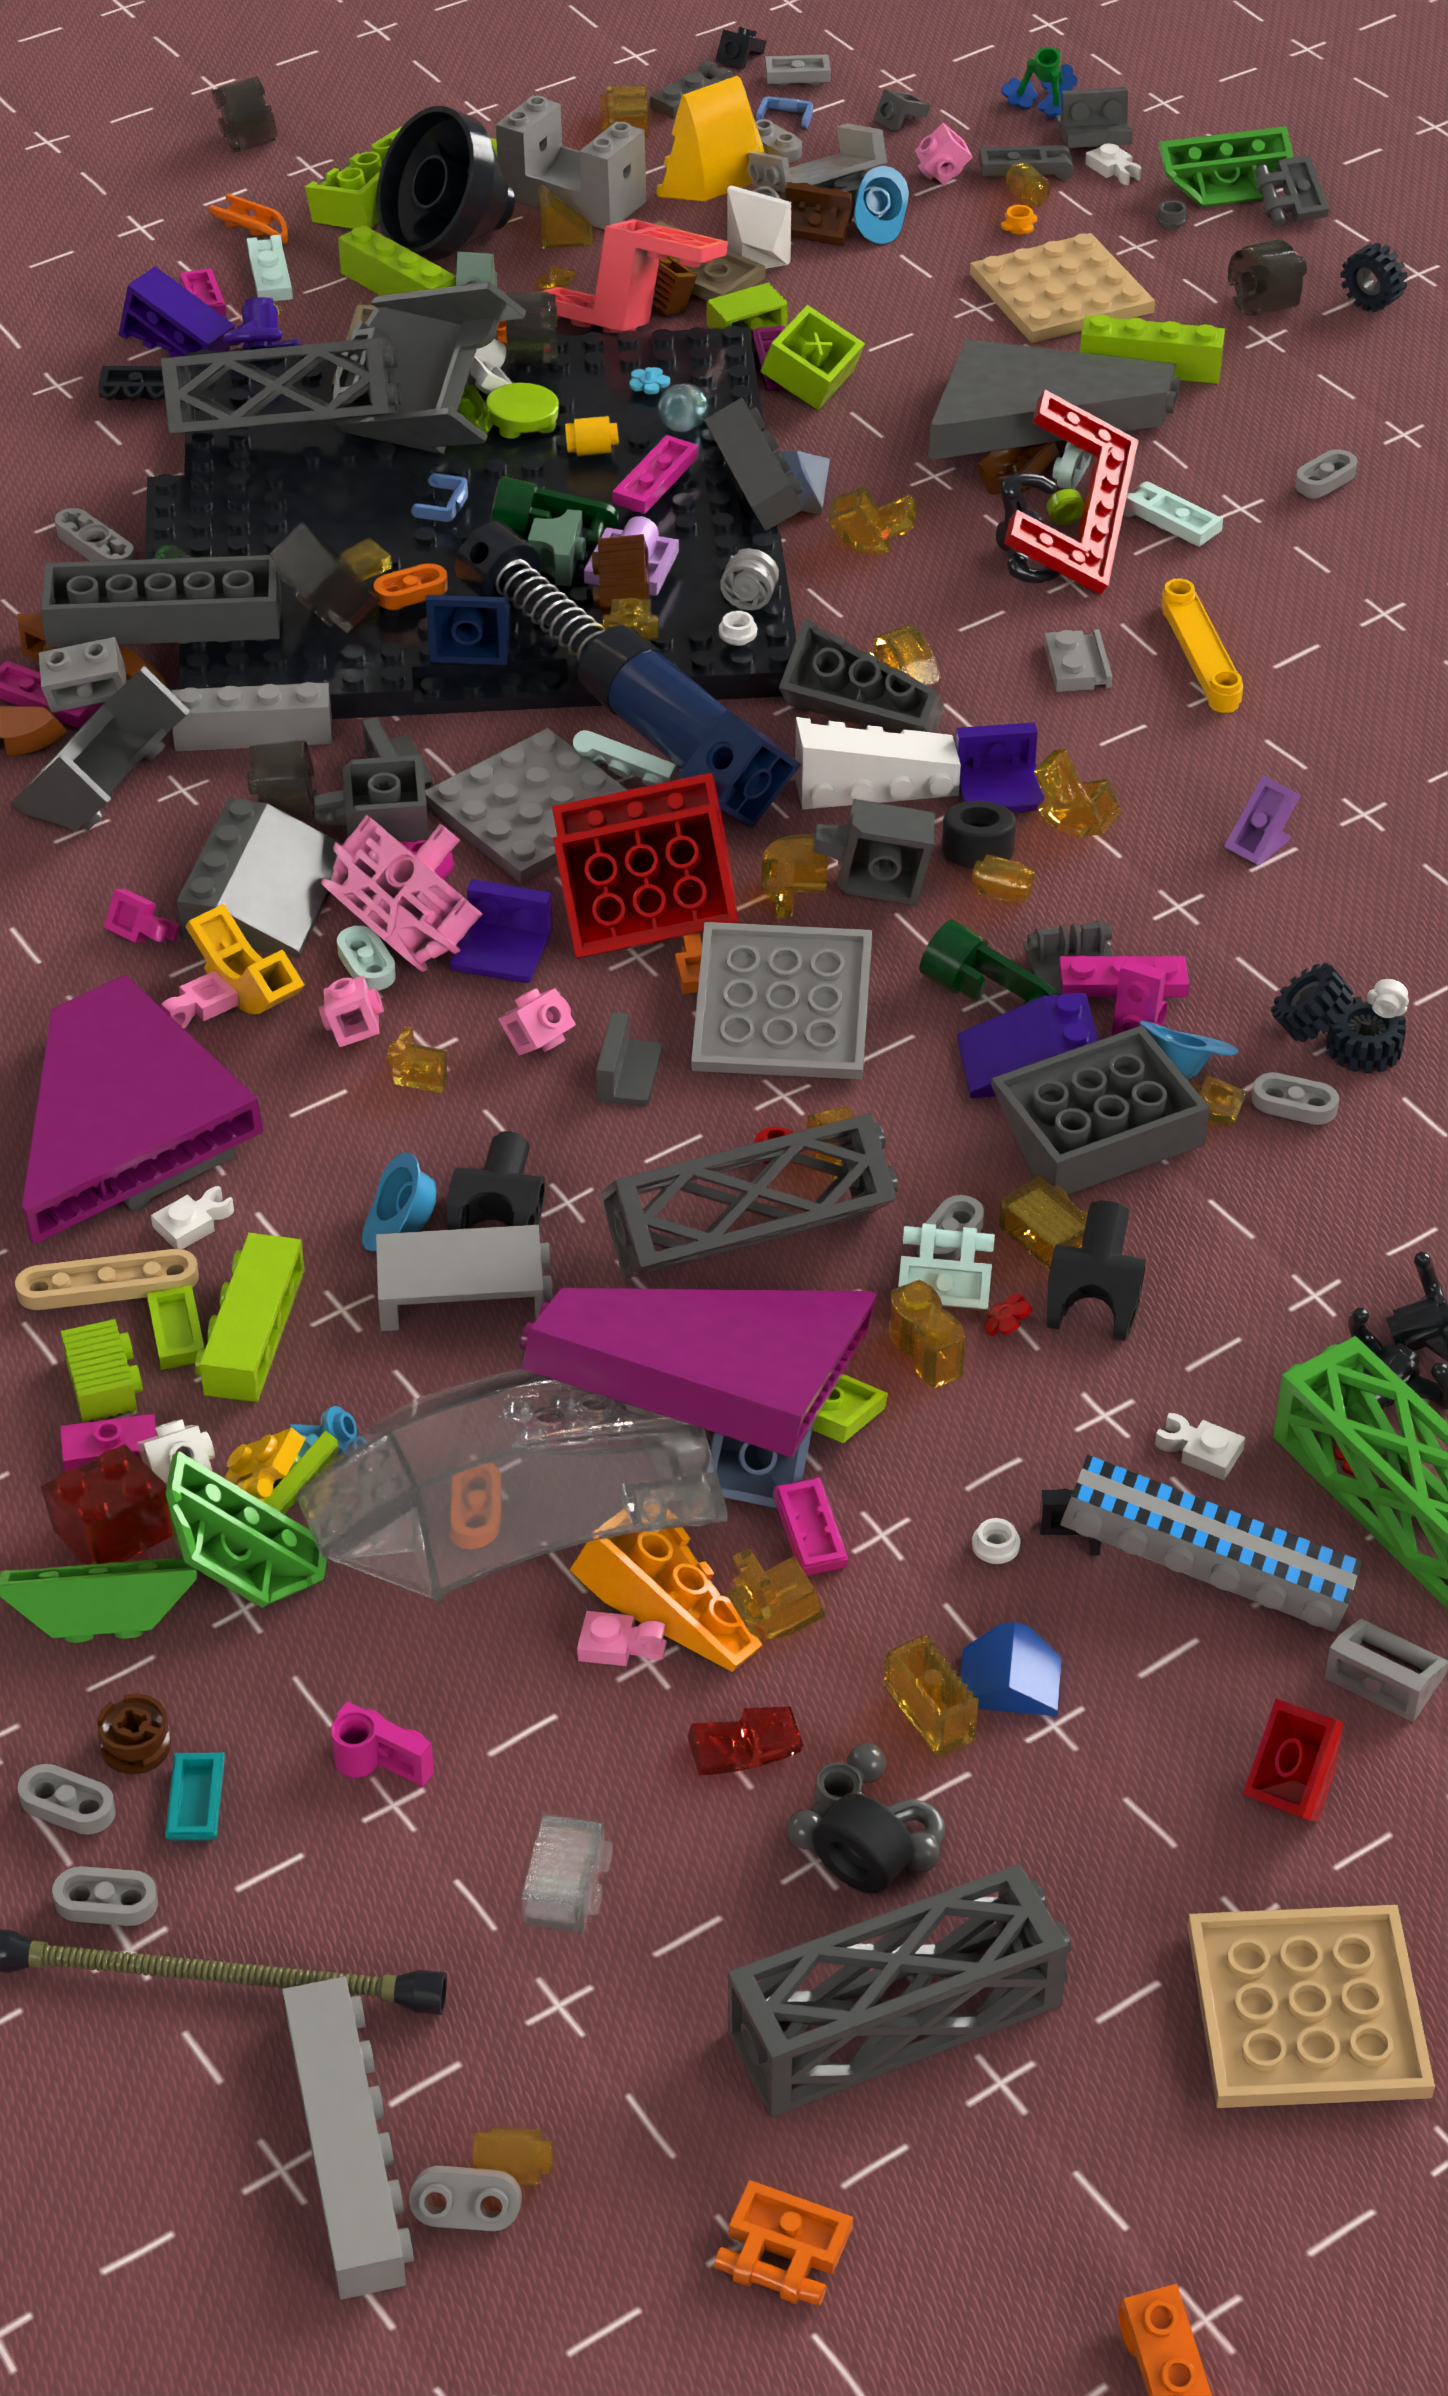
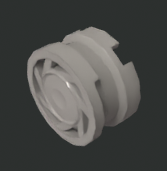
M750 548L739 550L735 556L731 555L720 580V589L723 596L732 605L740 609H761L768 604L779 579V569L775 561L768 554L760 550Z

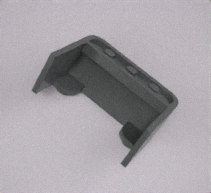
M143 666L78 729L11 803L24 815L74 831L83 826L88 831L104 815L100 809L110 801L111 797L109 794L144 757L150 762L163 750L166 744L161 739L190 710Z

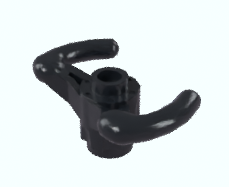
M1031 472L1013 474L1004 478L1001 483L1000 493L1005 509V520L997 526L995 535L997 544L1001 549L1008 552L1007 567L1013 578L1029 583L1051 581L1061 574L1048 567L1030 569L1026 563L1029 557L1005 545L1004 541L1009 519L1016 510L1045 524L1043 518L1037 512L1027 509L1020 488L1022 486H1029L1047 494H1053L1056 492L1057 485L1054 481L1043 475Z
M1419 1252L1414 1257V1263L1425 1296L1417 1302L1393 1310L1394 1315L1385 1318L1396 1346L1403 1344L1412 1351L1427 1347L1448 1362V1304L1430 1255L1426 1252Z
M1356 1308L1349 1314L1348 1328L1352 1337L1356 1336L1422 1399L1433 1400L1439 1406L1448 1409V1367L1444 1363H1436L1432 1367L1431 1374L1436 1382L1420 1376L1421 1372L1417 1367L1419 1359L1412 1350L1403 1344H1398L1396 1347L1392 1344H1385L1382 1347L1381 1342L1369 1332L1365 1325L1369 1319V1313L1365 1308ZM1364 1367L1363 1373H1364V1374H1367V1375H1370V1376H1373V1375ZM1374 1394L1382 1410L1395 1403L1392 1399Z

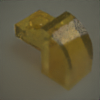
M862 486L831 499L828 522L840 540L852 550L864 554H883L889 552L892 536H901L915 527L917 504L910 494L877 507L865 487Z
M904 625L873 637L875 642L873 643L874 651L868 653L877 657L880 662L904 672L927 686L942 681L933 652L925 637L915 627Z
M1066 748L1053 750L1034 770L1038 784L1046 797L1037 808L1043 818L1057 830L1075 837L1104 834L1123 813L1107 779L1081 783Z
M797 834L780 838L771 843L762 855L761 890L768 891V901H776V918H792L794 892L827 893L828 856L813 852L814 835Z
M750 1547L732 1556L739 1576L732 1579L735 1588L727 1591L726 1594L747 1630L753 1636L761 1639L785 1637L825 1617L817 1592L795 1556L765 1572Z

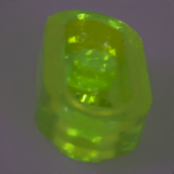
M466 384L457 411L487 434L494 424L491 412L475 386Z

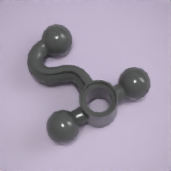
M871 1743L858 1744L849 1753L847 1764L835 1762L827 1764L819 1771L812 1808L798 1810L792 1814L787 1823L786 1831L788 1838L794 1846L803 1850L814 1849L812 1842L813 1830L834 1804L848 1793L862 1794V1783L875 1782L882 1777L886 1770L887 1761L884 1752L878 1746ZM831 1794L840 1795V1796H842V1797H835V1796H832ZM915 1799L904 1800L887 1806L903 1824L911 1820H917L925 1827L924 1832H913L910 1834L914 1850L912 1859L906 1867L917 1873L927 1872L934 1868L940 1858L939 1845L945 1836V1822L941 1813L934 1806Z

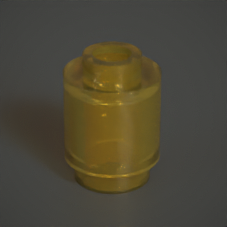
M1018 163L1008 170L1006 175L1007 188L1022 204L1034 208L1046 201L1050 193V184L1032 165Z
M987 854L984 861L977 860L972 873L971 883L977 885V894L1011 903H1016L1017 900L1027 902L1032 890L1035 871L1027 869L1024 863Z
M490 2127L489 2132L475 2133L473 2168L507 2172L515 2178L519 2185L540 2186L541 2175L552 2174L553 2141L543 2140V2129Z

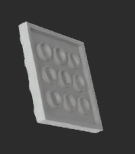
M549 728L425 790L428 809L520 884L558 865L553 837L557 836L552 806L627 791L625 787L593 762L578 754L575 748Z
M704 922L691 1059L692 1071L863 1080L872 930Z

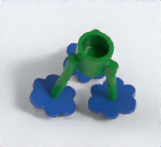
M1044 47L1036 52L1035 59L1027 61V70L1023 79L1019 81L1017 78H1011L1007 84L1002 86L1001 93L1008 98L1010 105L1019 106L1022 109H1030L1033 101H1036L1038 94L1033 91V84L1030 82L1032 74L1035 73L1038 79L1041 80V86L1047 89L1048 92L1045 100L1038 103V110L1045 112L1047 117L1056 118V115H1061V91L1073 90V86H1076L1078 83V78L1076 75H1073L1072 66L1068 64L1060 65L1061 54L1059 49Z

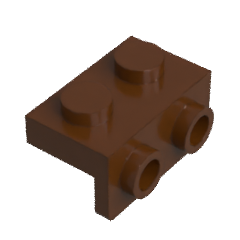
M787 182L785 192L786 201L791 202V237L844 246L854 215L851 193L839 188L827 189L815 187L804 182Z
M1055 442L993 450L984 454L976 462V467L987 492L995 495L1001 494L1000 488L1004 478L1016 473L1025 472L1042 475L1049 470L1048 465L1060 454ZM1022 486L1020 492L1023 493L1030 487Z

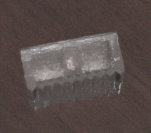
M548 1814L542 1815V1822L540 1823L533 1856L531 1857V1864L529 1865V1871L522 1892L524 1924L528 1927L534 1924L538 1928L544 1926L547 1929L555 1928L558 1931L565 1929L569 1933L576 1931L578 1934L585 1932L588 1916H598L603 1886L596 1883L599 1872H609L613 1852V1842L605 1841L604 1823Z

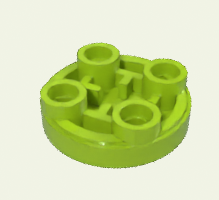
M511 383L494 389L487 397V417L494 425L499 427L500 435L505 438H517L521 433L537 431L540 433H550L556 428L559 411L558 398L552 391L543 386L531 383Z

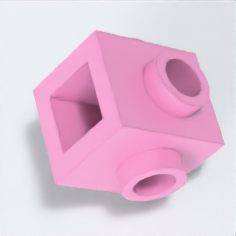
M944 123L931 135L926 136L915 150L920 160L918 167L921 172L930 180L935 177L943 185H946L953 177H956L973 158L965 141Z
M360 976L354 979H339L333 982L330 987L325 988L324 1005L319 1007V1012L325 1029L327 1031L332 1030L339 1047H343L380 1034L378 1014L384 1012V1008L377 989L369 990L364 976Z
M537 988L526 992L515 999L518 1007L498 1019L519 1056L540 1047L543 1052H546L566 1040L563 1033L576 1025L571 1017L569 1004L558 994L556 988L541 994Z

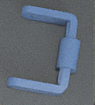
M767 96L763 98L759 106L756 121L764 119L768 109L803 113L801 128L807 129L813 116V103L797 99Z
M433 473L428 479L432 487L454 490L447 503V507L414 504L411 513L416 518L442 522L452 521L468 498L467 479Z

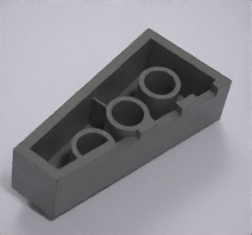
M804 618L779 686L787 705L863 726L883 727V731L900 734L903 729L931 733L937 732L945 710L938 691L896 668L893 669L872 654L860 651L846 643L845 639L834 633L826 632L819 628L816 623Z

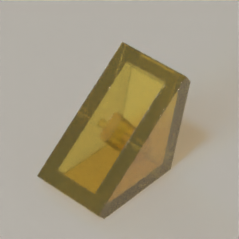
M541 185L538 188V206L542 249L590 246L594 242L591 223L544 185Z

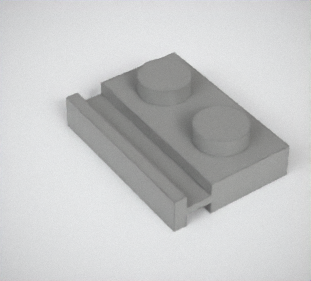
M1099 629L1094 630L1093 634L1083 635L1082 630H1062L1060 632L1045 633L1044 648L1056 692L1094 690L1095 685L1104 684L1106 689L1112 687V673Z

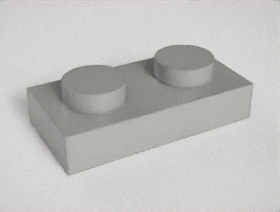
M828 54L765 56L767 84L787 86L790 83L818 85L822 82H831Z

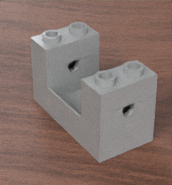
M534 95L496 124L497 158L507 184L513 189L515 201L605 230L607 225L623 222L647 202L645 130L633 127L626 122L616 121L580 151L562 146L561 104L547 100L543 96Z

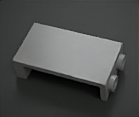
M849 123L837 126L840 153L790 168L787 157L751 151L748 152V173L753 186H770L774 190L785 192L787 182H804L814 185L887 163L883 130Z
M539 1225L376 1234L378 1306L381 1331L399 1330L398 1305L534 1297L535 1319H537L543 1302H550L553 1299L551 1275L542 1276V1270L550 1269L549 1242L540 1243Z

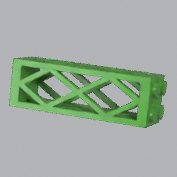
M1356 1336L1339 1345L1329 1346L1320 1355L1303 1364L1293 1365L1282 1374L1273 1438L1448 1610V1586L1439 1578L1448 1580V1452L1442 1450L1434 1434L1437 1435L1448 1446V1423ZM1364 1367H1365L1373 1376L1364 1374V1373H1363ZM1374 1394L1395 1401L1402 1437L1396 1435ZM1346 1416H1350L1353 1420L1347 1419ZM1315 1432H1317L1318 1442L1313 1435ZM1330 1437L1335 1439L1357 1480L1337 1473ZM1378 1453L1384 1454L1385 1460ZM1421 1461L1433 1464L1442 1482ZM1400 1466L1410 1474L1413 1487L1402 1477ZM1371 1471H1373L1392 1491L1379 1487ZM1428 1493L1436 1500L1429 1498ZM1356 1496L1369 1500L1377 1516ZM1391 1508L1396 1509L1398 1520ZM1410 1514L1416 1517L1439 1560L1418 1553Z

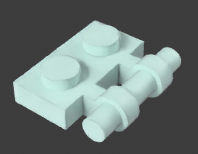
M923 1223L922 1228L904 1226L903 1244L921 1246L919 1257L901 1256L897 1303L988 1311L992 1264L975 1263L974 1257L975 1251L993 1252L995 1234L977 1233V1228L963 1227V1231L936 1229V1224ZM934 1247L961 1249L960 1261L933 1259Z

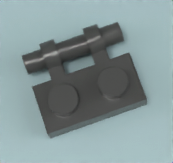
M1310 155L1278 160L1277 172L1269 173L1266 165H1260L1255 168L1254 172L1257 178L1255 185L1258 192L1263 194L1266 202L1264 205L1266 215L1272 219L1275 227H1281L1286 224L1287 220L1284 214L1286 212H1292L1295 222L1327 217L1330 208ZM1283 188L1286 196L1278 197L1275 189Z

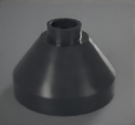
M432 106L410 118L392 141L380 170L376 194L379 225L383 235L429 261L440 260L457 252L491 230H499L504 227L510 220L514 210L515 195L513 189L506 182L487 131L476 118L446 106Z

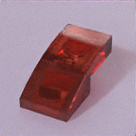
M791 1706L744 1708L739 1721L692 1723L687 1735L699 1776L736 1772L763 1766L800 1753L804 1746Z

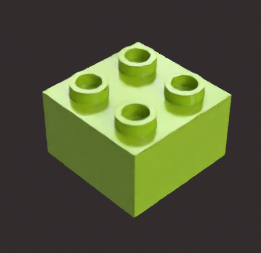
M807 305L771 343L760 372L819 410L854 372L865 343Z

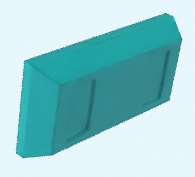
M225 1752L174 1753L165 1839L171 1841H213L217 1839Z

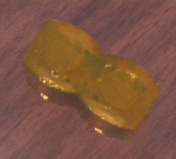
M645 85L606 86V94H600L602 130H606L616 121L626 122L633 127L645 130V138L648 137V109Z
M916 1280L891 1290L890 1337L900 1351L912 1357V1364L918 1376L935 1388L963 1377L965 1331L955 1316L942 1309V1302L937 1292L922 1280Z

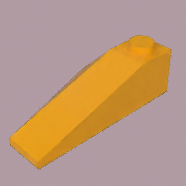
M646 1494L594 1532L569 1571L605 1604L626 1615L635 1616V1620L640 1623L645 1621L664 1623V1636L733 1672L760 1649L762 1643L733 1600L721 1596L710 1579L714 1572L707 1562L699 1563L687 1546L690 1537L684 1528Z

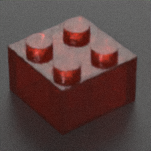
M125 1444L115 1449L107 1450L100 1457L74 1470L66 1471L56 1479L40 1486L54 1532L86 1565L124 1562L173 1536L166 1499L167 1484Z

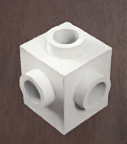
M183 1419L160 1425L155 1428L158 1436L137 1442L151 1488L160 1489L167 1486L172 1455L176 1453L178 1448H181L186 1456L213 1471L209 1460L215 1458V1451L207 1431L200 1433L198 1425L185 1426Z

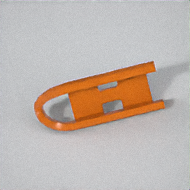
M231 194L225 195L226 201L232 204L229 208L223 209L214 205L208 208L209 214L214 215L216 219L224 221L227 227L240 226L248 229L249 233L253 236L264 234L269 236L281 235L282 244H287L288 229L285 219L278 211ZM250 209L256 211V215L250 216L247 214L249 213ZM274 219L279 222L282 229L281 233L268 226Z

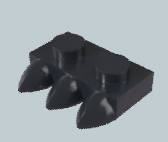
M102 366L98 384L99 396L107 401L113 399L123 400L126 398L135 401L139 398H147L158 402L165 398L162 366Z

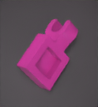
M124 888L114 889L104 928L134 943H141L146 941L147 936L158 942H164V938L176 941L180 925L171 920L153 916L156 903Z

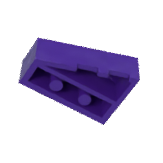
M154 266L128 285L118 336L126 339L130 336L143 340V346L151 349L158 346L168 350L170 357L187 356L188 352H197L199 350L229 351L230 345L224 342V334L234 330L235 325Z

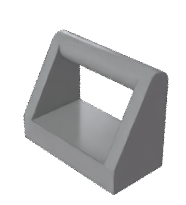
M1361 1618L1339 1634L1331 1645L1324 1679L1414 1722L1448 1671V1660ZM1362 1641L1369 1643L1424 1671L1418 1674L1360 1644Z

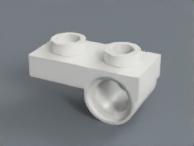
M496 339L476 350L469 375L476 379L475 386L487 395L500 386L512 383L501 370V366L506 358V346Z

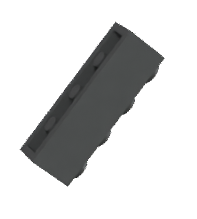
M740 398L704 419L765 531L804 509L797 496L803 490L793 472L785 475L791 468L780 450L773 453L779 447L768 428L761 431L767 425L757 407L749 410L744 399Z

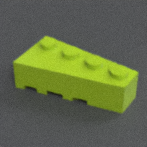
M402 127L372 144V152L357 153L349 158L350 165L340 172L339 169L333 168L325 173L326 180L319 185L317 182L312 181L305 186L312 223L352 229L365 225L372 229L379 222L376 209L379 174L386 153Z

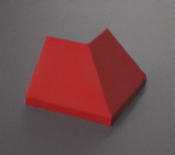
M1276 1698L1243 1795L1298 1817L1319 1822L1335 1775L1344 1722Z

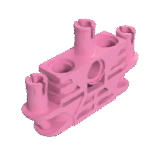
M366 814L343 845L335 842L333 850L337 857L333 866L331 880L323 878L321 884L421 972L428 970L425 961L431 958L435 959L447 951L454 954L460 952L461 950L456 946L457 943L465 936L466 932L479 917L483 915L466 898L435 873V869L443 862L444 858L457 843L461 841L441 823L429 839L420 847L418 852L413 854ZM431 941L428 944H426L425 948L419 950L425 942Z

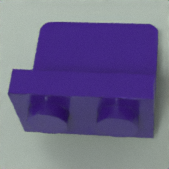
M1035 722L956 728L955 747L961 764L959 786L963 802H993L1006 807L1011 812L1038 811L1044 808L1045 799L1035 764L1038 735Z

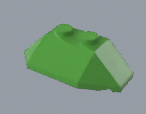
M1287 126L1161 141L1158 144L1165 176L1200 208L1264 200L1263 194L1258 192L1255 185L1257 179L1254 172L1255 168L1260 165H1266L1269 173L1277 172L1278 160L1294 157Z
M180 1451L172 1455L166 1487V1499L173 1536L186 1564L261 1608L324 1580L329 1541Z
M183 1557L28 1570L1 1571L0 1597L51 1638L65 1637L67 1642L79 1643L92 1640L98 1634L114 1633L116 1638L129 1639L143 1635L144 1631L152 1630L196 1581L198 1570L186 1564Z

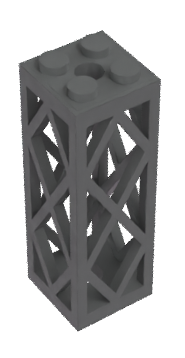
M387 338L161 358L169 433H188L398 413L397 405H402L403 403L401 384L395 383L393 368L399 367L398 351L396 345L391 346L390 339ZM365 351L366 366L341 353ZM305 356L280 377H276L248 363L250 361ZM326 360L362 377L330 403L294 386ZM210 365L191 380L190 367ZM232 369L267 386L236 411L201 395L202 392ZM369 391L370 404L372 405L348 407ZM282 394L314 410L255 416ZM194 406L219 419L196 421Z
M872 1113L616 1179L599 1195L623 1279H629L878 1211L896 1200L895 1192L898 1191L896 1173L892 1166H887L882 1149H885L886 1142L882 1127L879 1123H874ZM811 1150L841 1160L842 1166L807 1156L800 1152ZM771 1160L751 1182L721 1174ZM789 1162L836 1176V1179L814 1202L767 1188L768 1184ZM700 1179L740 1191L741 1193L736 1196L690 1181ZM849 1188L852 1200L834 1204ZM662 1189L643 1209L639 1195ZM679 1190L729 1205L705 1232L655 1217ZM756 1197L805 1212L796 1214L754 1200ZM744 1210L775 1219L724 1233ZM648 1227L693 1240L694 1242L686 1243L650 1232ZM653 1245L666 1249L655 1252Z
M1019 1863L729 1971L728 2033L770 2116L774 2117L1062 2006L1064 1983L1068 1981L1066 1962L1067 1953L1071 1951V1941L1064 1925L1060 1921L1054 1922L1049 1914L1046 1898L1041 1886L1036 1880L1030 1882ZM999 1891L998 1897H984ZM945 1915L970 1918L936 1944H923ZM888 1933L875 1944H858L871 1938L877 1937L879 1935ZM990 1946L984 1955L969 1954ZM1007 1951L1009 1955L1006 1956V1957L1001 1958V1957L1004 1955V1953ZM819 1962L845 1965L813 1990L796 1991ZM918 1973L900 1997L879 2005L876 2004L892 1982ZM935 1976L950 1977L929 1985ZM984 1987H995L974 2016L950 2013ZM863 1994L857 2002L844 2001ZM792 2022L783 2033L779 2025ZM810 2024L821 2026L803 2033ZM919 2035H933L907 2045ZM856 2036H869L848 2064L823 2061ZM792 2084H804L792 2089Z

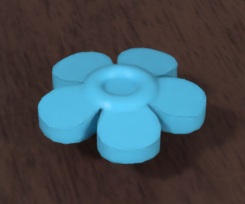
M648 367L645 371L642 369L634 370L631 373L632 380L629 382L630 388L634 391L644 390L646 394H656L659 392V388H666L670 385V377L663 375V371L660 368Z

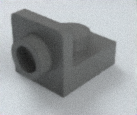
M884 89L874 115V120L892 131L899 132L904 118L912 120L913 115L927 117L931 105L911 93Z

